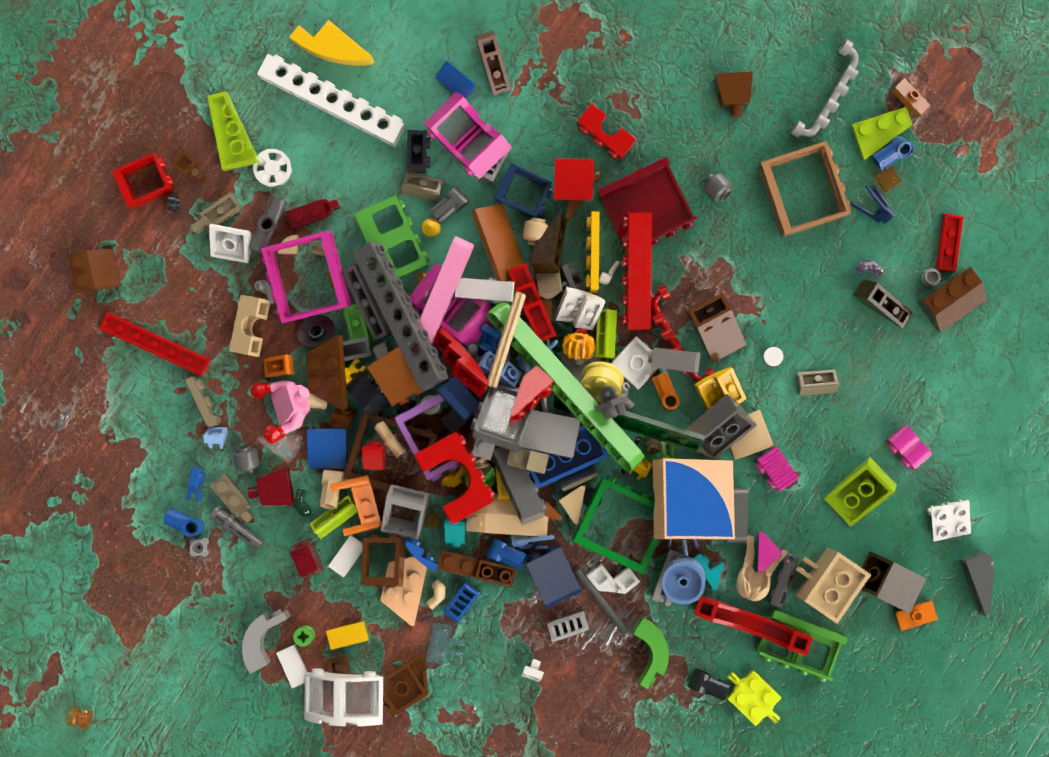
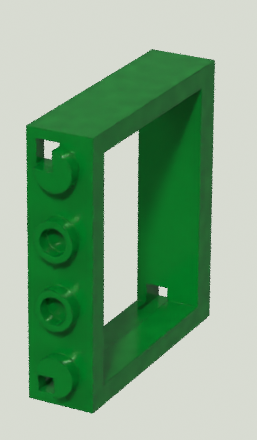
M607 476L606 479L601 477L571 539L577 544L644 574L660 540L654 539V533L640 563L583 536L606 486L649 507L654 508L655 502L651 501V496L643 492L641 495L634 493L635 488L626 484L622 487L617 484L618 480Z

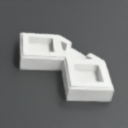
M601 563L586 575L598 591L626 594L640 582L628 567L612 578Z

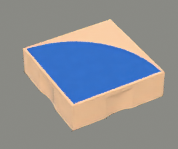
M653 460V489L655 494L654 539H735L733 461Z

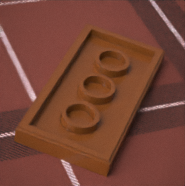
M503 204L474 209L471 213L496 281H510L511 277L508 269L524 263L504 206Z

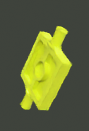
M751 670L742 679L738 678L734 672L727 676L735 684L733 691L728 695L727 699L753 725L757 726L767 716L774 724L780 720V717L772 710L782 697L754 670Z

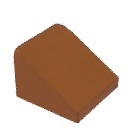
M546 501L544 515L551 519L562 520V516Z

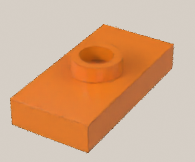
M931 600L914 605L910 614L901 609L894 611L900 631L938 620Z

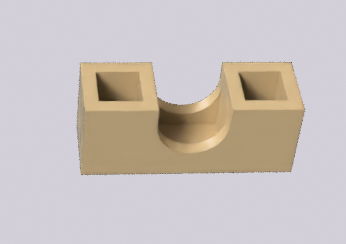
M240 296L234 330L230 341V352L259 357L263 338L254 336L252 327L258 319L267 320L270 301L257 297Z

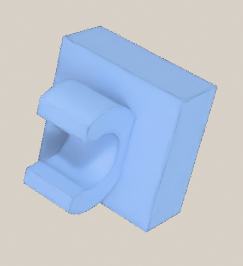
M208 427L204 435V443H208L209 448H212L214 444H219V448L222 449L228 435V429L226 427Z

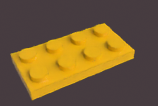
M591 212L590 217H587L586 232H590V236H587L586 251H589V256L586 258V270H589V275L586 276L585 287L589 289V293H597L599 290V212Z

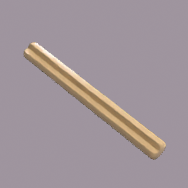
M515 292L488 377V386H498L525 300V294Z

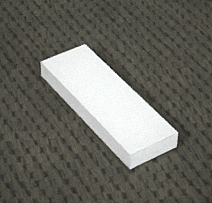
M460 278L455 290V297L512 302L514 282Z

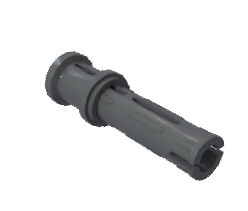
M220 505L213 510L208 518L221 525L223 530L228 529L256 551L264 542V540L238 523L234 515H229L222 510Z

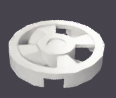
M267 149L258 155L260 163L253 164V172L258 181L265 186L273 187L281 186L289 180L292 173L291 163L282 151ZM268 153L276 154L275 161L270 160ZM287 164V172L281 171V165ZM259 165L264 166L265 170L257 171V167ZM271 176L275 177L276 182L270 183Z

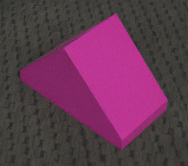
M759 532L758 573H763L782 556V552L763 532Z

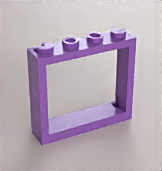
M440 394L394 418L413 454L418 453L419 450L404 422L445 401ZM477 407L473 411L475 417L478 419L480 413L477 412ZM450 461L431 472L427 470L423 473L427 480L431 479L433 482L443 477L442 472L446 470L452 472L460 466L458 462Z

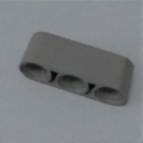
M733 487L735 539H725L726 543H746L748 488Z

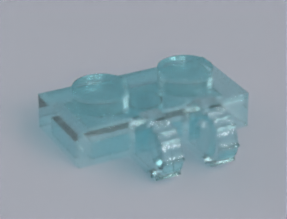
M434 622L426 657L427 662L445 665L447 655L462 657V652L448 649L449 643L458 646L465 645L464 640L451 637L453 626Z

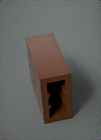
M399 347L367 367L392 407L397 403L399 406L409 401L408 396L413 393L417 396L425 391H421Z

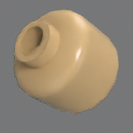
M531 218V220L525 222L523 239L528 241V245L535 246L549 226L545 223L546 220Z

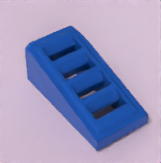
M465 580L443 613L459 623L481 592ZM463 590H467L469 593L473 595V597L470 598L463 592ZM461 595L469 602L466 604L458 597ZM454 602H458L465 608L463 610L460 609L454 604ZM452 607L453 609L458 611L460 613L459 616L455 615L449 609Z

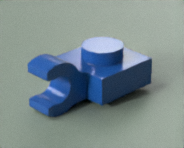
M192 467L186 499H191L192 493H195L197 495L196 501H201L202 492L199 490V487L205 481L206 474L203 473L204 468Z

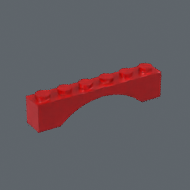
M703 594L697 600L693 611L695 616L751 633L807 656L813 640V636L808 632Z

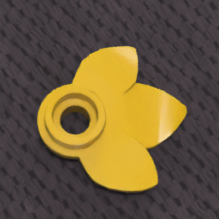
M462 466L459 472L455 470L443 478L441 485L452 486L453 488L458 486L462 482V476L467 471Z

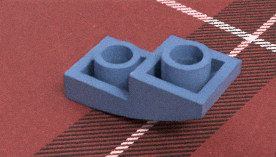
M491 351L484 354L478 365L488 376L495 358ZM507 361L504 363L499 383L514 388L522 373Z

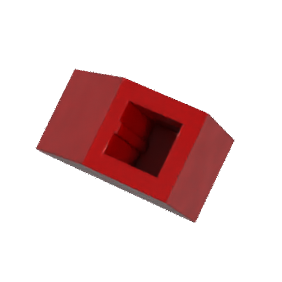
M367 442V445L362 446L363 469L385 470L386 446H381L382 442Z

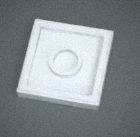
M637 336L610 363L619 368L624 378L637 390L658 369L651 367L652 363H648L649 351L652 350Z

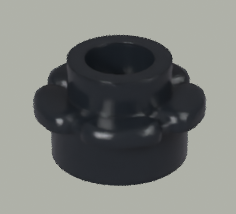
M176 193L168 195L167 210H173V212L176 209H180V198L176 197Z

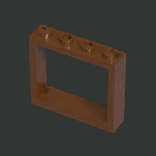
M364 411L343 478L349 480L365 476L354 472L353 468L369 419L377 422L383 421L387 425L399 428L394 419L395 416L388 415V418L380 416L381 412L372 416ZM406 422L405 426L409 432L431 438L428 447L437 442L439 434L435 433L436 429L427 426L421 429L417 427V423ZM420 471L415 490L422 491L426 478L422 471ZM369 476L372 487L386 492L389 491L392 483Z

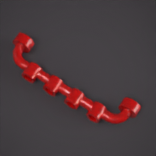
M665 285L657 288L659 292L651 300V308L654 313L651 317L656 326L661 325L664 331L660 333L665 342L670 341L673 346L671 349L684 351L658 306V302L662 298L664 301L671 298ZM712 368L705 371V376H699L694 372L682 371L684 375L689 374L690 378L696 383L715 373Z

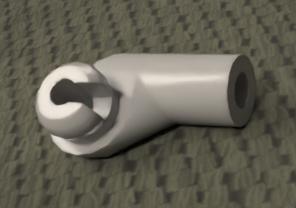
M266 280L256 281L255 289L266 294L270 304H276V301L271 296V283Z

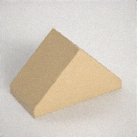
M579 485L559 499V502L574 524L579 523L585 485Z

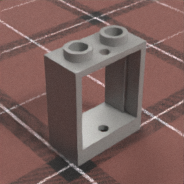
M391 484L386 497L381 531L419 540L429 493ZM392 505L419 510L418 522L391 517Z

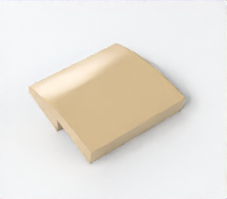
M760 410L749 413V416L756 422L757 426L730 447L735 460L774 446Z

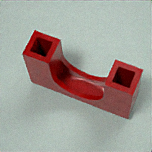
M457 432L413 455L422 472L447 460L460 463L467 471L469 481L466 491L460 497L441 507L451 525L493 503L492 497L495 496L491 487H486L483 482L485 476L481 469H476L474 465L476 460L472 452H467L464 447L466 444L462 434L458 435Z

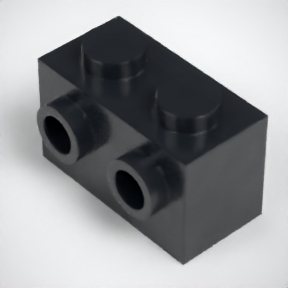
M407 130V173L426 174V168H430V156H427V149H430V137H427V130Z
M359 371L346 385L347 391L364 411L375 416L388 403V399L379 385L375 383L376 380L370 373L366 375Z

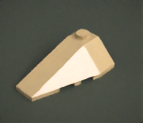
M496 493L492 497L493 503L467 517L466 531L547 536V516L544 515L540 519L522 525L511 500H498V494Z

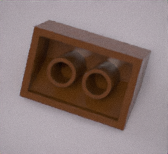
M968 267L954 275L917 303L937 331L941 333L987 299L983 282L973 268Z

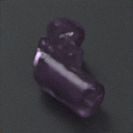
M871 259L860 260L855 266V270L858 273L862 274L864 271L870 270L877 277L881 276L885 271Z

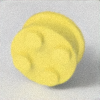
M605 358L602 362H593L584 367L580 384L596 402L604 403L600 397L601 390L604 387L611 386L616 390L617 398H619L622 392L621 387L624 382V376L619 368L610 364V360Z

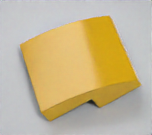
M732 367L718 371L694 384L706 411L727 394L739 404L746 399Z

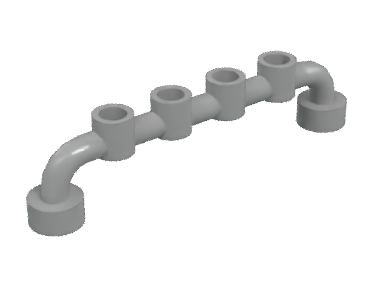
M848 39L843 42L838 53L844 57L849 54L851 62L844 70L841 79L834 87L821 113L815 119L812 128L807 130L805 129L806 124L797 121L790 132L793 136L811 137L820 128L824 130L830 122L827 118L830 112L834 113L839 107V103L836 102L838 97H844L849 89L846 86L848 80L853 81L859 71L855 68L857 67L859 56L852 47L853 43Z

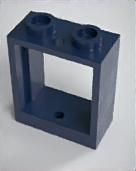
M510 163L494 199L528 217L537 218V216H542L546 208L543 204L546 198L550 199L554 189L551 188V181ZM516 174L545 188L534 212L505 198Z

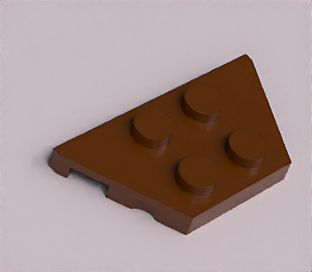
M337 335L306 354L309 392L341 410L348 409L343 338L342 335Z
M424 651L383 676V707L395 716L429 694ZM371 685L361 690L360 694L370 699Z

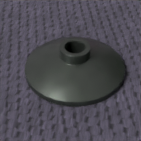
M311 316L299 326L298 339L303 346L315 349L334 337L335 325L327 316Z

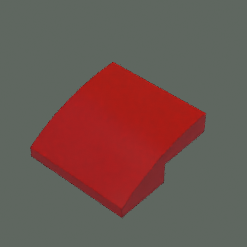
M555 158L554 199L592 201L594 159Z

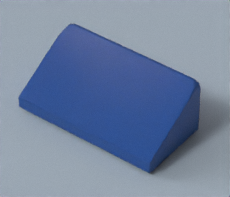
M447 60L435 76L453 94L457 92L465 99L476 89V85Z

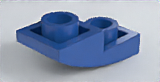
M405 538L403 542L410 553L421 564L435 572L438 567L437 562L434 561L435 557L427 553L423 556L424 548L420 546L421 542L414 538L410 540Z

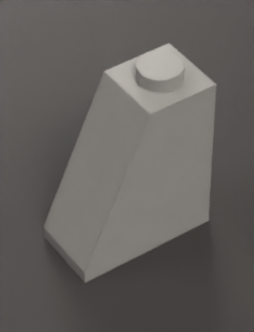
M653 348V351H649L648 363H652L651 367L698 373L700 353Z

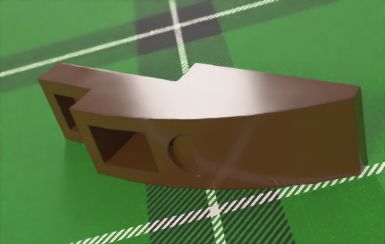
M440 549L437 560V569L474 577L478 580L512 587L517 569L491 560Z

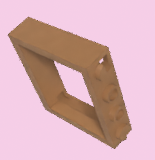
M827 141L763 161L758 165L781 238L851 214L849 206L851 203L848 199L846 200L844 194L845 186L842 181L840 182L838 176L839 168L833 162V150H830ZM819 152L839 212L791 228L771 168Z

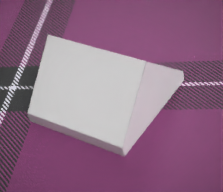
M214 224L209 225L211 257L243 263L249 262L251 253L249 245L254 234L246 230Z

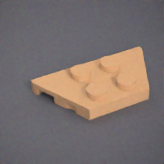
M414 556L407 557L404 560L403 587H383L380 599L381 602L411 626L415 625L427 567L421 564ZM395 561L388 563L386 577H394Z

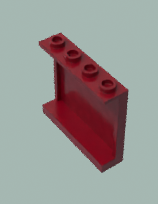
M668 157L598 189L597 195L621 244L622 237L625 236V228L622 227V218L625 217V212L652 213V246L659 243V238L663 236L669 238L677 234L676 230L682 227L686 230L694 226L693 222L696 221L697 217L693 216L669 167Z

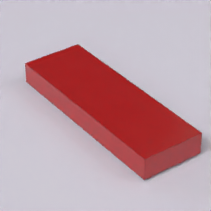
M944 213L942 216L935 269L938 271L956 273L964 216Z

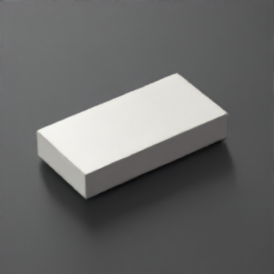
M350 535L328 567L342 577H345L362 553L363 542Z
M294 644L278 651L277 656L291 687L294 688L305 683L307 669L296 645Z

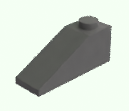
M979 551L959 560L979 613L988 616L990 615L994 578L992 566L994 562L988 553Z

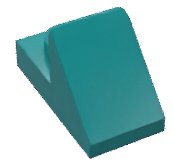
M699 552L694 553L692 557L701 563L705 570L706 581L710 588L715 591L719 584L724 562L719 561L708 567L710 561L705 554L701 555Z

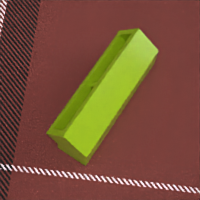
M602 309L597 319L595 357L615 358L617 310Z
M348 495L338 502L337 509H329L312 521L310 526L314 533L322 539L356 514L358 511L355 501Z

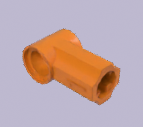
M665 372L651 378L661 400V406L668 411L677 408L680 400L676 395L668 373ZM670 396L675 399L673 407L666 405V397Z

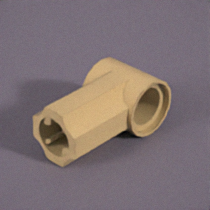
M324 470L322 476L321 507L332 510L337 509L340 490L331 492L330 484L344 481V472Z

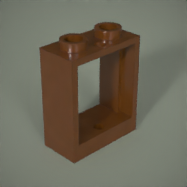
M375 534L369 535V538H363L360 585L403 587L404 539H401L399 535H388V538H381V535ZM371 544H396L394 577H369Z

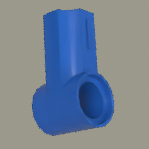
M897 136L891 140L890 145L872 155V159L877 167L883 170L898 159L911 156L914 146L904 137Z
M169 508L163 519V524L183 532L188 537L201 534L205 528L204 522L201 519L193 518L173 508ZM192 522L196 525L195 532L190 528Z
M494 537L486 556L521 569L526 561L527 554L509 546L507 542Z

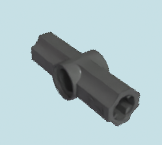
M271 195L263 215L258 220V227L249 245L250 249L262 254L261 248L269 246L274 233L278 230V223L287 205L286 201ZM272 221L271 228L264 229L265 222Z

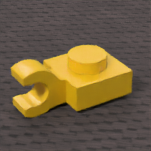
M359 359L353 360L352 364L345 368L346 385L359 371L364 373L366 371V366L357 369L356 366L360 362Z

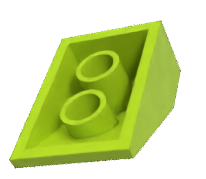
M869 457L855 468L824 499L851 527L895 492L897 484Z

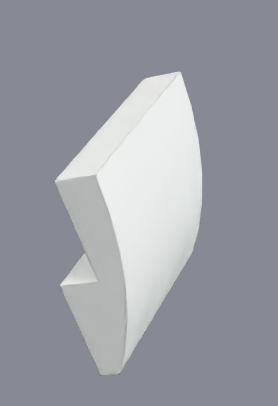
M566 287L555 312V320L572 322L575 328L593 330L605 300L586 291Z

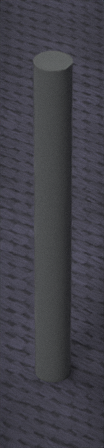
M581 568L574 572L619 630L624 633L628 627Z

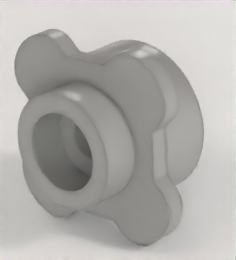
M192 538L190 540L189 553L192 557L199 555L206 557L209 554L207 550L209 540L207 538Z

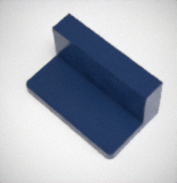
M455 376L437 391L462 420H465L480 404Z

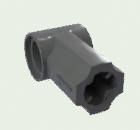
M456 186L430 212L441 224L455 211L458 212L469 203V200Z

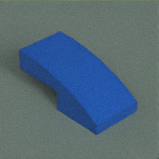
M485 324L480 328L482 341L477 345L478 356H484L488 351L496 354L501 339L499 331Z

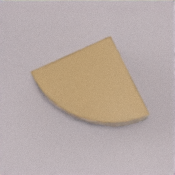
M289 236L286 239H284L282 243L298 239L299 236ZM298 246L279 250L278 254L298 255Z

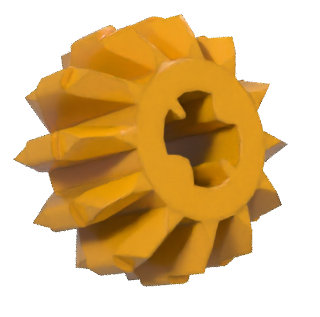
M582 332L567 334L562 342L563 355L568 356L569 359H590L595 351L594 338L588 334H582Z

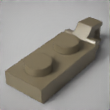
M230 192L200 212V215L197 217L198 221L190 227L196 234L204 230L208 232L210 224L220 225L243 208Z
M226 473L209 485L237 518L241 516L247 523L255 517L249 510L252 507L249 504L250 501Z

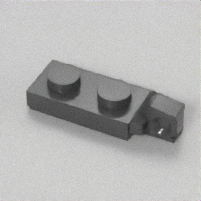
M789 553L786 554L783 560V571L781 570L777 577V587L773 589L770 595V604L781 608L784 606L796 574L795 570L800 559L799 557Z

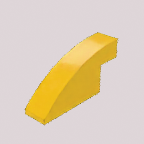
M329 20L314 37L300 25L289 36L292 42L302 50L328 62L351 66L372 65L375 62L368 52Z

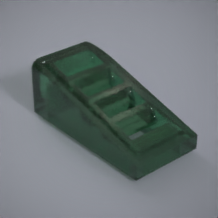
M556 321L553 327L556 335L563 338L567 334L557 330L558 327L567 330V334H572L574 329L573 325L563 321ZM551 337L549 340L550 345L555 340H557V344L562 345L563 340H560L555 337ZM554 346L552 350L559 352V356H555L561 361L563 347Z

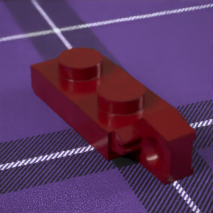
M321 199L288 210L286 214L291 229L295 230L328 219L332 216V211L341 208L337 199L329 202L327 199Z

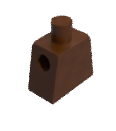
M752 71L716 74L713 79L721 109L730 108L731 118L742 117V107H746L750 103Z

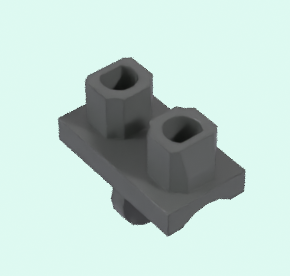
M566 264L561 266L559 269L562 284L561 296H563L566 287L587 291L583 282L574 283L573 277L580 275L577 265L567 266Z
M604 387L600 392V397L604 403L594 406L596 412L602 410L605 420L627 413L624 402L629 401L627 395L617 398V392L613 387Z

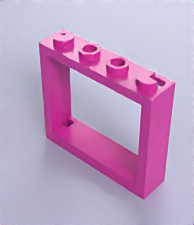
M325 231L261 248L262 262L266 264L267 268L266 278L272 286L271 296L276 301L278 308L276 313L277 315L279 314L282 323L351 306L332 231ZM322 240L338 303L291 315L274 252Z

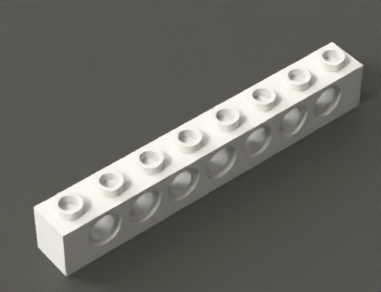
M267 54L257 73L262 80L396 147L405 130V125L402 123L403 120L401 118L385 114L386 111L378 106L375 108L369 106V102L362 98L357 100L351 97L352 94L347 90L342 89L340 91L335 88L333 83L327 80L322 82L318 80L319 77L311 72L307 74L302 72L301 67L294 63H291V65L285 63V60L276 54L274 57ZM281 70H286L285 76L278 77V73ZM297 79H303V83L301 85H295V81ZM313 88H320L318 94H311ZM331 96H337V100L334 103L328 102ZM353 104L354 109L352 111H345L347 105ZM370 113L371 118L369 120H362L363 114ZM381 122H388L387 128H379Z

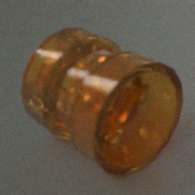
M72 707L67 717V726H79L82 730H88L93 719V711H82L79 707Z

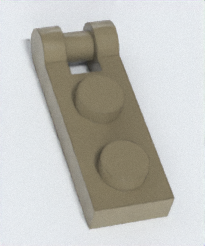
M193 376L186 379L185 381L205 424L210 427L220 425L221 418L214 415L211 408L213 403L203 391L205 386L202 380Z

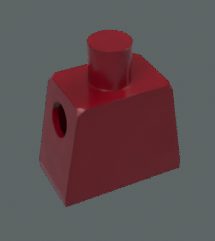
M290 468L257 478V486L247 489L249 499L259 498L261 505L289 506L295 504Z
M311 537L293 544L290 554L300 578H309L325 571Z

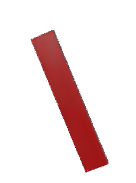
M106 312L99 327L100 330L202 377L205 376L212 359L110 312Z

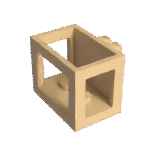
M827 547L816 564L806 557L803 558L804 563L813 568L810 573H807L803 568L797 567L796 571L805 576L806 579L795 595L838 624L871 574L839 552Z

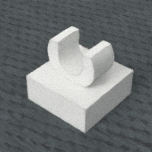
M533 659L530 667L525 666L523 668L521 676L540 682L544 673L538 670L541 661Z

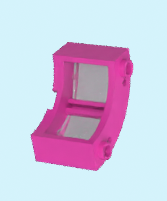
M455 92L423 124L427 128V134L433 140L436 138L464 166L463 170L470 177L474 175L480 179L512 147L501 133L490 124H485L480 118L478 119L480 115L462 95Z
M437 263L409 296L413 303V309L419 314L424 311L442 268ZM454 292L440 326L452 334L462 346L466 345L469 347L470 343H476L480 338V328L485 324H491L488 320L487 312L493 307L483 299L455 297Z

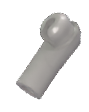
M623 382L620 397L626 395L628 397L630 385L627 382ZM629 398V401L624 402L627 411L635 405Z

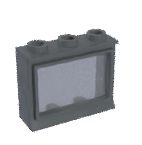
M499 382L497 387L487 386L483 394L486 397L485 401H480L477 412L480 413L478 419L474 418L471 429L474 430L473 438L514 452L518 451L532 411L528 409L519 422L514 421L511 425L508 424L519 389L507 387Z

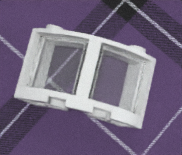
M315 668L312 669V672H306L304 720L318 724L324 721L333 726H346V722L357 724V726L382 724L383 677L377 675L375 671H365L364 674L351 675L325 672L324 669Z

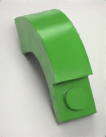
M640 616L631 633L643 640L649 650L648 664L637 681L638 684L647 689L648 686H652L654 683L656 672L664 675L668 665L669 650L666 639L660 629L651 621Z

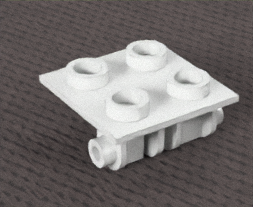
M958 500V502L953 503L947 502V505L943 503L941 506H930L927 509V514L931 516L933 541L971 534L969 500Z

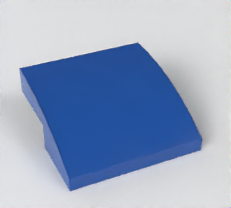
M307 429L309 469L347 468L348 443L346 429Z

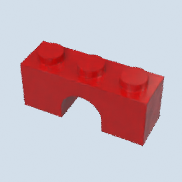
M591 104L578 119L577 129L586 136L588 134L592 137L593 143L601 148L603 146L608 150L607 154L611 158L621 161L635 144L636 139L622 127L614 135L605 134L601 129V125L606 120L607 115L594 104Z

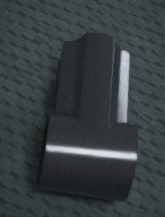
M695 668L688 684L689 688L704 694L705 692L721 700H724L727 696L730 686L726 682L711 677L709 673Z

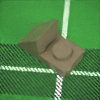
M518 448L517 452L510 450L507 465L545 474L549 455Z

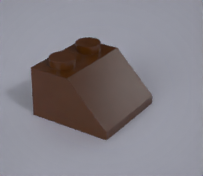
M113 249L86 250L68 255L77 293L88 294L121 286Z

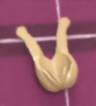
M748 535L745 561L738 574L736 587L742 597L752 601H759L768 594L772 572L775 571L779 562L785 558L788 552L781 550L782 556L763 573H755L752 567L754 564L755 539L754 536Z

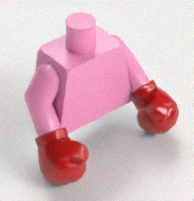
M285 380L275 383L258 382L252 385L250 389L251 395L257 399H262L268 394L271 395L279 426L273 427L268 425L263 431V438L270 444L277 443L287 436V433L300 428L304 417L310 411L307 400L309 396L308 389L302 385H296L294 382Z

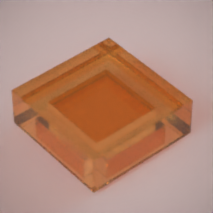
M892 166L874 177L884 193L902 182Z

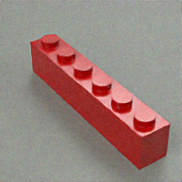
M625 212V217L622 218V227L625 228V236L622 237V247L625 248V256H622V267H625V275H622V286H625V294H622V306H625V313H622L621 321L622 325L628 330L651 329L652 213Z

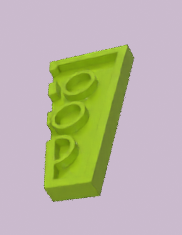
M224 91L207 96L222 170L228 171L260 163L229 94Z

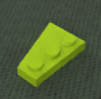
M907 107L851 125L862 161L913 125Z

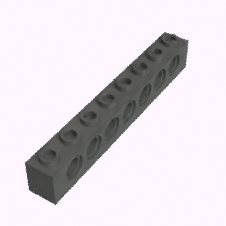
M369 242L353 253V256L421 391L432 389L448 379L446 368L440 362L437 350L432 346L429 335L420 322L419 315L411 305L410 297L406 295L403 289L402 281L397 277L393 264L385 254V248L379 242Z

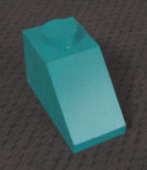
M446 519L445 543H450L449 546L461 547V544H465L466 519H462L453 525Z

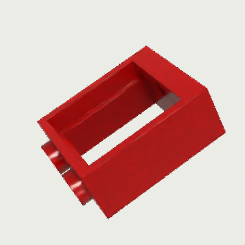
M152 153L112 171L128 207L134 209L174 191L172 186L174 181L165 170L167 165L162 156L160 157ZM155 164L165 186L136 199L127 175Z

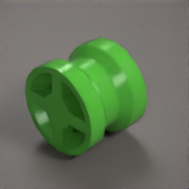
M309 625L299 627L294 633V642L300 647L308 646L315 638V631Z

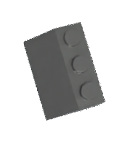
M727 394L702 416L692 422L686 430L705 435L701 453L711 460H715L756 427L757 424L742 406Z

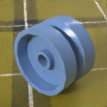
M678 556L670 560L665 566L662 577V589L666 597L681 605L697 601L705 588V570L695 558Z

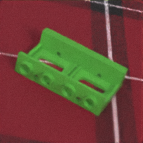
M394 195L354 213V216L366 242H379L386 250L385 254L392 264L393 262L388 250L407 240L413 241L419 254V260L400 269H396L394 266L397 277L401 278L423 267H429L427 262L430 259L426 251H421L419 245L422 242L418 233L414 234L411 227H414L410 216L406 217L403 211L406 209L402 198L398 200L397 196ZM392 205L397 206L404 222L403 225L387 233L380 234L373 220V214Z
M771 608L768 616L769 619L810 633L813 636V640L828 645L830 650L823 669L817 670L802 663L804 655L789 650L785 657L768 652L766 650L768 640L760 638L756 649L760 658L771 662L772 659L776 660L778 665L787 669L792 666L797 668L796 671L803 675L813 674L815 679L826 682V679L833 682L831 673L842 644L846 645L848 637L839 632Z

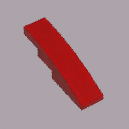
M524 262L508 269L516 292L525 294L523 308L534 333L541 341L556 336L526 263Z
M441 328L437 332L433 345L444 353L442 359L454 368L451 374L481 398L488 386V380L468 351L448 331Z

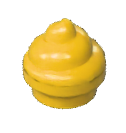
M429 218L423 222L422 232L425 236L432 238L440 233L441 226L436 219Z

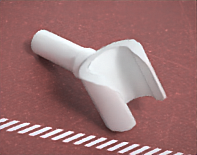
M616 261L608 274L602 272L599 282L605 285L609 284L620 262Z

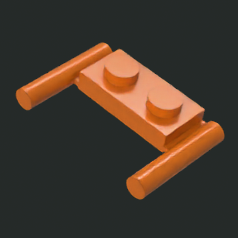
M368 475L330 484L331 492L351 487L361 525L343 529L344 536L382 527Z

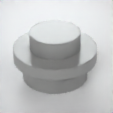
M928 268L923 271L921 281L925 286L935 287L940 283L941 275L938 270Z

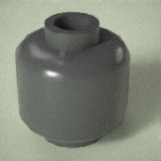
M722 173L710 174L704 181L706 183L704 191L714 201H725L732 193V183Z
M250 444L236 448V452L233 453L234 463L239 472H244L245 474L254 473L261 464L257 449L251 447Z

